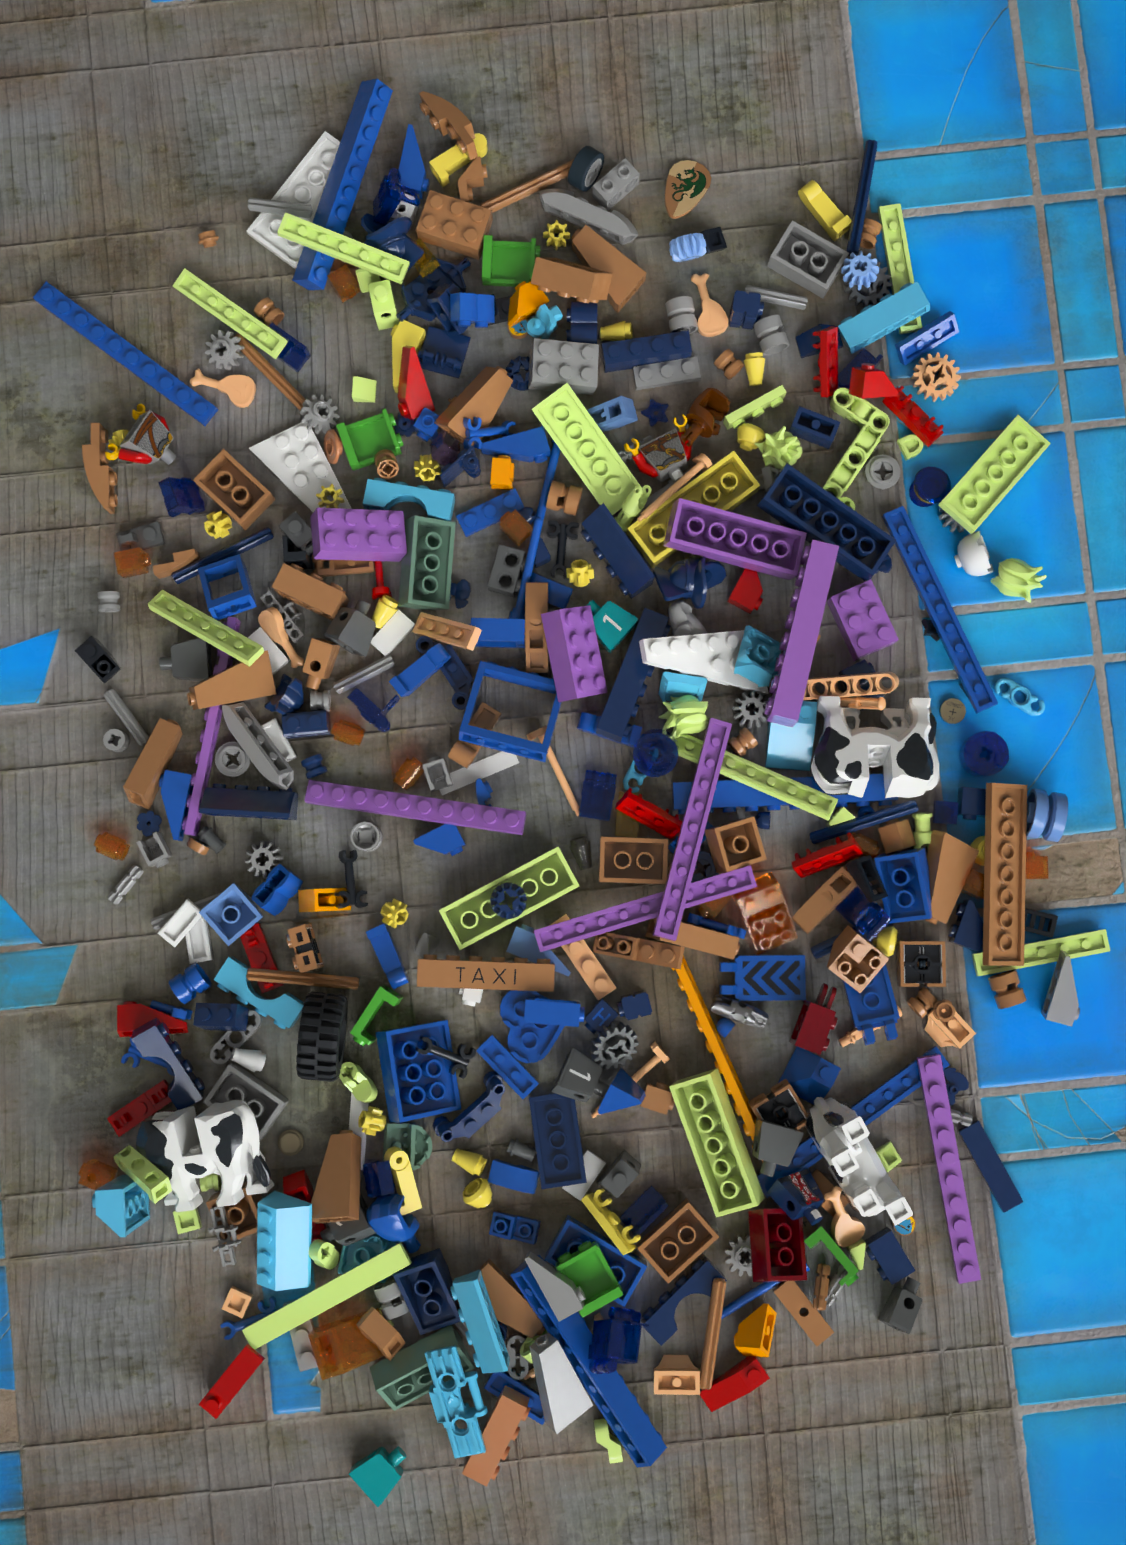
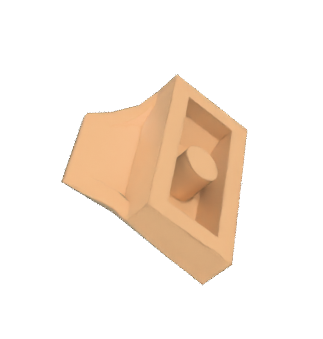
M934 1009L927 1014L928 1021L924 1030L940 1047L954 1046L960 1049L976 1034L956 1011L955 1015L948 1022L937 1020L933 1015Z
M664 1354L659 1365L654 1368L653 1392L654 1394L700 1395V1370L693 1365L688 1355Z

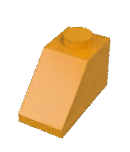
M523 281L515 287L516 292L510 297L509 327L535 315L541 305L549 302L545 293L538 290V286L531 284V281L528 283Z
M346 888L298 890L299 912L351 910V906L342 909L336 908V905L343 903L344 900L341 896H335V893L346 891Z
M767 1303L762 1304L738 1326V1331L734 1336V1344L743 1356L769 1357L777 1313Z

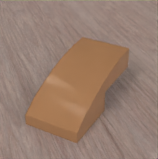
M195 549L173 553L174 562L153 566L154 575L159 579L171 576L173 572L197 561L200 558L199 553Z

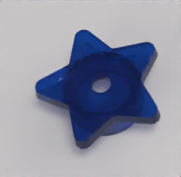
M651 399L649 407L641 411V414L649 418L651 427L657 422L667 423L668 418L665 412L669 405L660 404Z

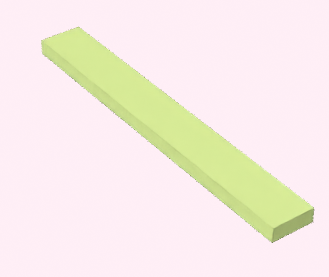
M681 734L679 738H674L673 740L669 738L665 745V750L698 764L703 741L688 734ZM725 751L720 774L829 821L838 803L837 798Z
M399 1243L247 1326L242 1331L249 1345L255 1350L407 1267L412 1262L402 1243Z

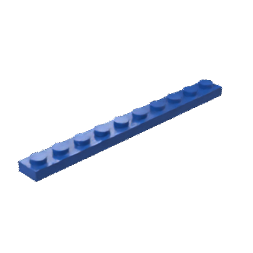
M47 281L33 297L37 303L203 426H206L218 411L217 407Z
M904 506L883 514L882 518L890 535L896 539V548L975 713L977 714L998 704L997 699Z
M937 1046L932 1047L920 1056L940 1054L943 1070L950 1065ZM917 1059L851 1106V1109L855 1110L857 1116L862 1118L866 1126L921 1086ZM811 1136L798 1145L788 1167L777 1164L773 1177L761 1173L757 1175L762 1192L767 1198L770 1196L767 1192L778 1178L807 1169L824 1157L817 1149Z

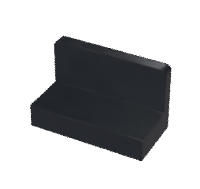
M283 535V557L285 564L290 566L293 563L303 568V570L313 569L312 559L307 552H294V544L287 535Z

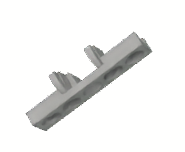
M270 591L260 597L267 608L276 604L278 606L276 609L280 613H285L286 619L283 620L284 629L294 643L305 637L294 623L296 619H300L302 613H297L292 607L293 601L286 602V605L282 607ZM270 596L273 601L268 604L265 597ZM287 609L290 610V612L293 614V617H289V615L286 613ZM296 630L299 636L294 638L291 634L292 631Z
M224 1206L211 1207L210 1212L214 1227L209 1228L208 1232L211 1233L215 1230L219 1245L212 1248L213 1252L219 1249L223 1267L230 1264L235 1265L237 1261L233 1245L237 1247L241 1243V1240L237 1239L235 1231L238 1229V1226H233V1224L230 1227L228 1226ZM215 1210H220L221 1217L215 1215ZM222 1220L223 1225L218 1226L217 1222ZM220 1232L227 1233V1239H222ZM225 1254H230L231 1261L225 1259Z

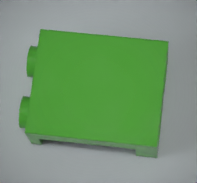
M484 235L483 285L516 287L523 281H526V283L530 282L536 257H540V245H536V238H532L531 242L493 241V235Z
M386 408L382 409V413L349 425H345L344 422L336 425L353 471L375 464L374 457L380 450L388 449L395 456L402 454L400 447L404 445L400 433L395 434L393 427L396 426L393 414H388Z
M386 985L380 986L351 1030L350 1034L354 1035L353 1040L362 1046L374 1043L376 1038L366 1031L385 1001L392 1006H396L401 1002L403 996Z
M820 1226L804 1242L810 1249H813L822 1241L848 1272L838 1283L841 1286L846 1284L849 1287L859 1278L856 1275L859 1270L825 1229Z
M590 1240L579 1245L578 1251L572 1254L570 1252L564 1253L557 1258L558 1262L555 1263L557 1271H560L574 1281L576 1287L580 1286L585 1294L584 1308L579 1311L582 1318L623 1295V1290L596 1241L591 1243Z

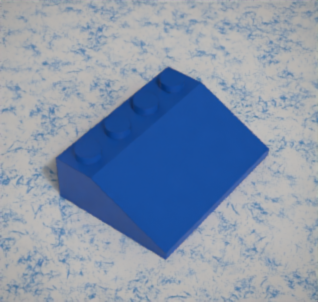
M448 1020L376 1032L389 1122L401 1123L461 1110L456 1071L454 1075L449 1073V1068L454 1062L432 1053L421 1054L415 1050L416 1047L420 1049L425 1048L426 1042L420 1039V1036H425L432 1041V1044L453 1052Z

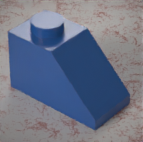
M444 824L413 840L415 845L445 855L451 854V856L464 851L462 847L466 845L458 827L450 824Z

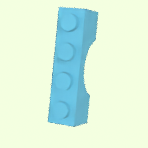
M374 478V480L367 479L363 507L366 510H390L400 502H414L426 511L428 518L451 522L455 495L446 489L436 491L430 490L429 487L423 485L413 487L408 486L405 482L397 481L390 483L382 478Z
M233 956L228 957L214 978L218 982L217 987L227 993L232 991L237 995L236 999L245 1005L248 1003L256 1007L255 1011L264 1017L269 1015L275 1019L273 1023L282 1029L286 1027L292 1028L302 1013L304 1002L289 992L276 999L260 996L253 989L251 980L246 978L247 970L250 967Z

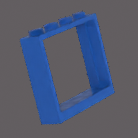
M480 661L460 726L459 740L546 762L562 703L558 702L554 678L542 677L534 672H522L514 667L499 666L491 661ZM484 676L556 694L542 744L469 725Z

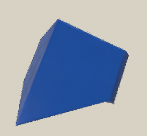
M620 1068L610 1084L598 1109V1113L600 1115L639 1105L646 1096L645 1091Z

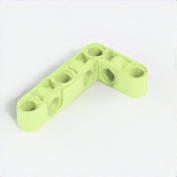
M839 388L834 392L830 401V407L844 419L847 418L859 426L860 432L823 487L826 491L832 492L837 499H840L843 493L847 491L880 442V438L890 423L886 413L872 405L869 401L850 395L847 388ZM843 397L846 400V404L838 403L836 398ZM873 421H880L883 427H875ZM850 456H855V457H857L858 460H859V463H858V464H853V463H851L850 460H849V457H850Z

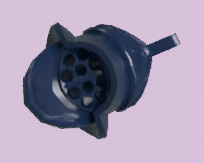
M366 213L361 218V225L368 233L365 236L364 244L409 261L410 265L407 272L424 254V250L406 235L412 225L409 217L397 218L385 226L371 214Z
M692 554L688 559L675 562L668 570L655 567L653 574L665 601L690 598L693 607L701 609L706 601L707 589L722 583L727 576L724 565L718 561L705 563L706 558L704 556Z

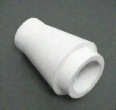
M234 1048L230 1060L252 1072H261L265 1064L266 1054H263L261 1050Z

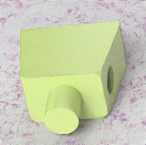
M390 280L368 284L378 329L384 330L393 328L395 324L398 325L399 320L396 316L397 309ZM384 313H390V314H391L390 316H387V317H382V316H381V315L384 314Z

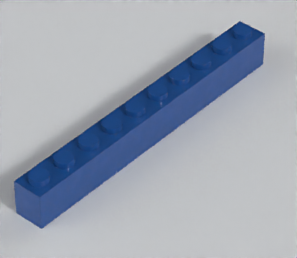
M379 79L362 81L312 222L341 235L344 233L393 92L392 89ZM304 246L292 281L309 291L324 290L335 258Z
M869 774V781L863 797L848 794L830 795L838 799L835 808H845L847 803H856V807L870 806V802H878V806H891L892 801L898 800V797L885 798L884 774ZM813 777L790 778L823 792ZM736 780L717 781L709 813H714V809H723V813L736 812V808H745V812L758 811V807H767V811L781 810V806H789V810H799L800 808ZM693 782L672 783L673 811H678L679 815L685 813Z
M524 1261L510 1276L547 1332L560 1343L580 1382L636 1467L651 1466L667 1448L661 1434L655 1430L649 1416L637 1403L635 1395L630 1392L624 1383L623 1377L612 1365L610 1357L600 1347L598 1339L587 1327L585 1319L576 1312L558 1321L526 1261Z

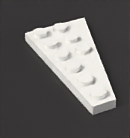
M325 131L271 200L311 205L312 216L310 218H299L312 223L340 141ZM261 212L246 231L247 234L296 270L304 246L278 236L277 232L284 215Z
M745 630L648 638L639 641L642 662L644 664L680 671V673L685 675L691 674L703 677L708 681L726 686L740 687L742 690L755 691L757 694H769L767 686L758 687V684L739 674H734Z

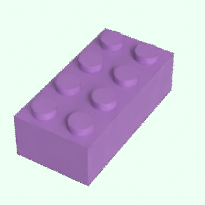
M316 508L310 517L314 559L400 562L407 554L403 511Z
M591 605L559 609L541 614L558 702L608 693Z

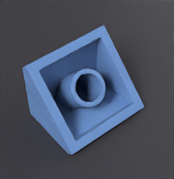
M235 883L199 911L201 916L228 946L263 918L251 897Z

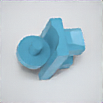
M546 304L541 305L535 317L528 321L526 325L527 333L532 337L549 339L551 333L558 327L557 321L563 317L558 306L555 305L548 309Z

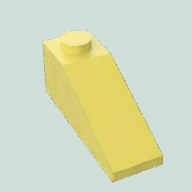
M406 320L400 321L398 325L395 324L391 332L393 387L396 393H398L402 348L406 345L413 346L418 356L426 338L425 329Z

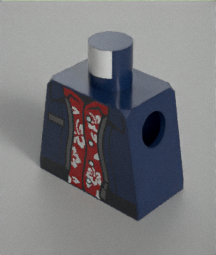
M808 1168L778 1178L767 1192L792 1220L805 1216L813 1226L823 1218L817 1209L823 1203L824 1196Z

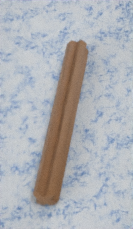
M573 160L481 203V207L492 210V213L568 177Z
M236 334L234 337L241 338L238 345L245 347L240 351L301 410L302 404L306 399L242 335Z
M248 968L246 976L247 980L353 990H357L359 987V978L258 968Z
M714 1278L712 1284L700 1370L701 1389L709 1390L712 1388L726 1290V1281L723 1278Z

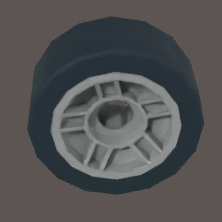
M591 146L583 147L574 158L569 169V184L583 192L588 191L598 179L603 168V153Z

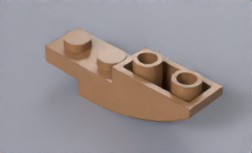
M424 91L420 92L419 95L422 101L419 104L425 116L429 115V120L434 130L438 129L443 136L449 134L452 140L456 139L460 152L462 154L466 153L470 161L478 157L473 141L475 134L469 119L457 107L445 99Z
M91 423V444L82 445L86 475L100 504L110 514H115L118 498L114 494V486L117 485L118 479L116 472L109 465H106L109 462L105 457V452H107L105 451V443H108L109 439L108 431L100 423Z
M526 582V673H548V648L541 614L548 612V582Z
M846 865L831 876L792 917V920L807 934L858 887L847 870Z
M606 932L595 936L593 953L681 970L685 947Z

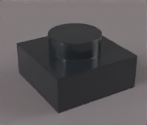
M721 227L700 232L706 241L705 254L722 251L727 248Z

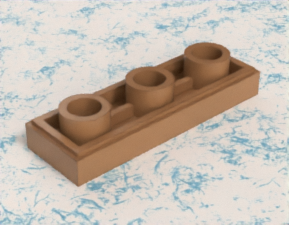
M783 1281L773 1289V1292L816 1347L834 1333L818 1310L812 1307L813 1304L795 1281ZM801 1308H807L804 1314L799 1313Z

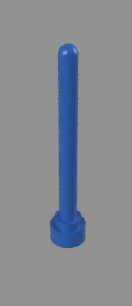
M553 439V447L536 513V518L541 517L543 521L549 490L554 480L561 451Z
M537 517L534 520L516 607H513V611H510L509 619H525L526 582L531 580L543 525L541 517Z
M806 1263V1271L808 1272L810 1268ZM763 1282L723 1307L721 1320L781 1282Z

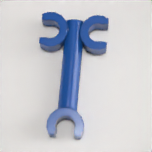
M474 417L472 426L470 418L463 419V426L467 429L465 432L466 438L463 442L464 449H469L473 441L474 448L481 449L482 441L478 437L513 435L514 433H509L508 429L510 426L516 425V422L507 420L501 426L480 428L482 424L480 417Z
M691 913L687 920L689 923L745 939L747 932L745 929Z
M130 1038L129 1053L123 1055L121 1063H126L128 1058L132 1057L134 1059L132 1067L136 1068L140 1064L141 1057L167 1068L168 1073L174 1076V1071L168 1062L159 1057H143Z
M274 1296L269 1298L270 1307H265L263 1300L258 1302V1308L263 1313L235 1323L231 1320L224 1321L220 1327L231 1328V1333L226 1334L224 1339H231L237 1331L243 1330L247 1326L275 1312L276 1298Z

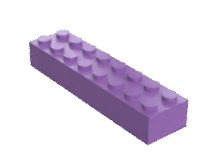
M812 540L810 546H805L802 552L800 564L803 567H800L795 580V586H798V589H795L794 594H792L789 606L793 607V611L790 610L789 615H787L784 627L788 629V632H785L784 637H782L779 650H783V653L777 658L774 669L778 674L774 676L770 685L769 693H773L765 706L764 714L768 715L767 722L792 728L798 722L837 558L838 545Z

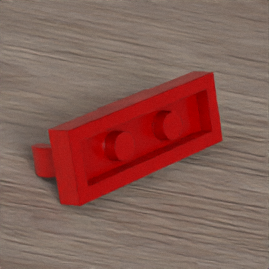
M835 326L813 332L814 336L820 337V342L813 344L814 348H820L818 358L820 374L814 376L813 380L821 382V386L813 388V391L821 392V397L826 398L832 396L838 389V327Z
M903 386L897 387L898 396L885 397L882 402L929 447L944 433L942 431L944 426L940 425L938 427L933 422L935 420L934 416L929 418L911 400V394L906 396L902 392Z
M629 788L616 803L615 809L669 839H672L680 831L682 821L679 820V815L672 816L668 814L669 809L663 810L651 802L642 799V794H633L632 788Z
M849 832L847 833L848 840L844 842L839 837H836L837 844L834 846L822 847L813 853L806 849L807 855L803 858L798 853H795L796 860L791 863L800 878L863 855L862 848Z
M260 923L254 924L240 936L251 968L278 970ZM257 981L262 994L284 985V983Z
M165 1079L107 1118L118 1137L172 1102L167 1094L168 1083Z

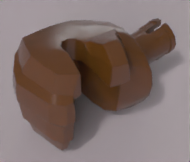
M707 388L690 404L686 415L689 428L680 437L683 443L688 440L687 446H691L699 435L710 438L712 435L719 434L721 426L715 423L714 420L722 421L730 409V401L722 392L715 388Z

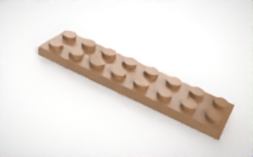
M986 783L983 965L1024 966L1027 785Z

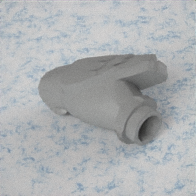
M676 600L669 606L668 614L673 636L708 633L699 619L692 614V607L687 602Z

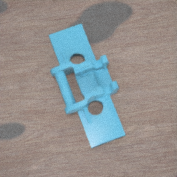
M456 1345L426 1351L424 1354L433 1384L429 1387V1395L437 1423H443L444 1428L447 1430L454 1458L485 1453L486 1448L477 1417L486 1415L488 1409L487 1406H484L477 1383V1371H463ZM450 1375L454 1379L444 1382L443 1376ZM467 1382L475 1406L472 1408L468 1402L463 1403L460 1391L461 1387H464ZM458 1419L464 1420L467 1423V1428L459 1429L455 1421Z

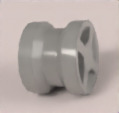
M102 591L97 593V598L100 600L98 605L99 612L110 613L121 610L118 604L119 592Z
M311 690V711H331L330 690H324L323 692Z
M110 729L105 733L103 742L109 750L123 752L128 748L130 739L125 732L119 729Z

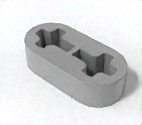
M514 1333L509 1337L507 1351L510 1357L508 1373L513 1379L520 1380L528 1374L529 1362L520 1354H516V1347L511 1346V1344L515 1343V1339H519L520 1343H524L527 1338L522 1333ZM516 1359H520L521 1367H525V1369H521V1373H516V1369H512L516 1365Z

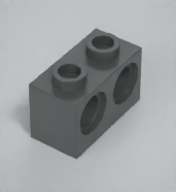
M499 544L488 583L489 591L514 597L515 592H519L522 580L519 577L521 571H524L526 561L525 551ZM509 557H515L518 560L514 566L506 564V560ZM505 577L510 578L512 583L508 587H503L500 585L501 579Z

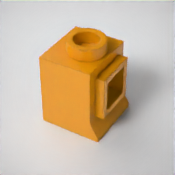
M499 455L497 458H492L491 489H513L512 482L514 481L515 466L514 463H511L510 456Z

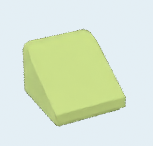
M364 269L355 270L362 293L369 292L368 284L381 281L379 275Z
M353 376V401L375 403L377 381Z
M841 807L827 821L826 826L829 827L855 819V816L844 807Z
M891 1141L875 1149L886 1172H889L902 1161Z
M862 1238L856 1243L847 1246L854 1265L858 1270H862L864 1266L866 1242Z

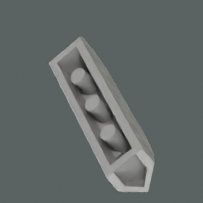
M554 188L538 191L544 211L582 228L587 225L600 236L621 245L630 243L639 235L629 219L616 210L610 213L603 206H594L582 197H573L574 192L565 189Z
M242 701L223 704L222 711L225 722L251 762L270 783L287 790L294 780V772L251 711Z

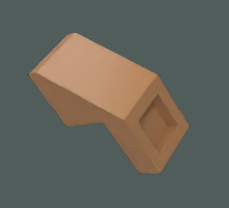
M480 156L473 160L458 179L460 200L466 202L474 201L472 188L483 187L484 178H488L486 164H481Z
M373 1307L356 1324L362 1334L376 1344L384 1357L390 1361L405 1344L399 1332Z

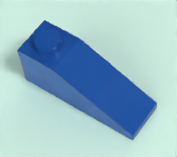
M408 124L395 187L396 191L423 199L424 192H428L429 179L426 177L413 125Z
M543 426L484 442L481 447L482 454L492 456L506 455L510 456V459L529 463L534 461L535 463L545 462L551 455Z
M165 770L159 780L163 803L173 840L183 841L185 830L182 829L184 817L188 816L189 811L187 799L189 795H192L194 787L191 786L192 775Z

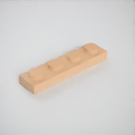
M420 612L412 632L419 636H427L433 640L473 651L482 630L475 626Z
M565 914L564 916H562L550 925L557 924L570 919L567 916V914ZM584 939L561 946L598 1001L616 989V986Z

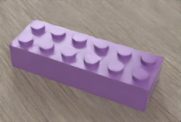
M678 498L672 505L663 546L790 580L798 575L807 533Z

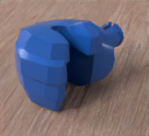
M397 1193L377 1197L367 1209L366 1214L367 1221L372 1229L389 1242H403L408 1253H414L419 1250L421 1244L414 1235L420 1225L417 1218L413 1214L402 1216L399 1211L405 1198L404 1195H398Z

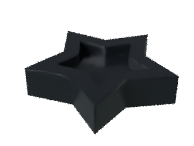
M923 619L921 621L925 628L923 636H931L935 641H938L940 637L932 621Z

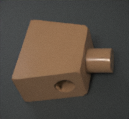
M322 638L311 639L303 667V672L309 674L306 687L318 690L321 679H329L340 650L339 645ZM318 662H319L320 665H321L320 670H318V668H317V663H318Z

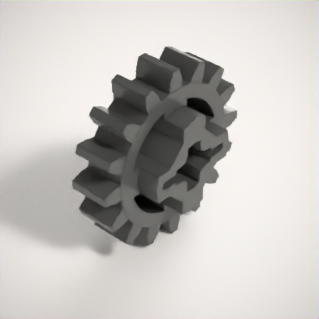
M887 267L879 268V273L876 274L877 280L875 283L870 282L871 286L869 288L862 285L861 289L858 290L857 285L850 288L849 282H844V285L847 286L844 292L850 293L848 300L855 299V306L863 303V308L868 304L874 306L877 302L879 303L884 296L890 293L888 290L892 287V283L888 282L891 279V275H885ZM882 286L881 291L876 294L877 289Z
M611 1022L609 1028L604 1025L602 1032H595L598 1037L591 1038L594 1044L589 1047L592 1052L591 1056L600 1067L604 1065L606 1069H609L611 1065L614 1069H617L620 1063L625 1066V1060L627 1059L632 1061L631 1054L637 1053L635 1046L639 1045L636 1033L629 1025L625 1026L622 1022L618 1026Z

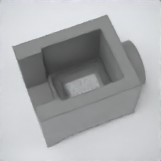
M439 756L432 757L426 760L427 764L422 765L432 792L453 785L444 758L439 759Z
M155 832L152 834V838L146 841L140 840L136 843L148 866L154 867L156 865L157 868H160L169 863L168 859L172 857V854L162 833Z

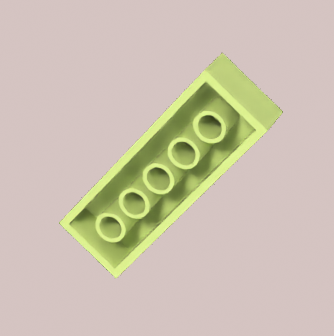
M556 847L440 909L439 912L459 950H462L580 886L560 848ZM514 883L524 890L527 904L525 910L518 917L505 919L493 911L490 898L494 889L500 884ZM505 891V900L499 903V905L507 904L513 910L512 902L518 896L510 897Z
M718 1068L677 1080L669 1088L716 1218L758 1206L765 1197Z

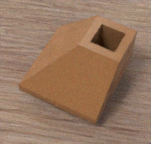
M848 925L833 943L827 968L861 994L889 958Z

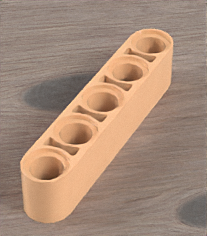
M893 672L808 678L803 700L819 699L820 696L851 697L887 694L898 687L899 679ZM883 677H889L892 680L891 688H885L882 685ZM862 678L868 680L870 684L868 690H863L860 687L859 683ZM840 680L847 684L846 692H841L838 689L837 684ZM817 682L824 685L825 691L823 694L816 691L815 686Z

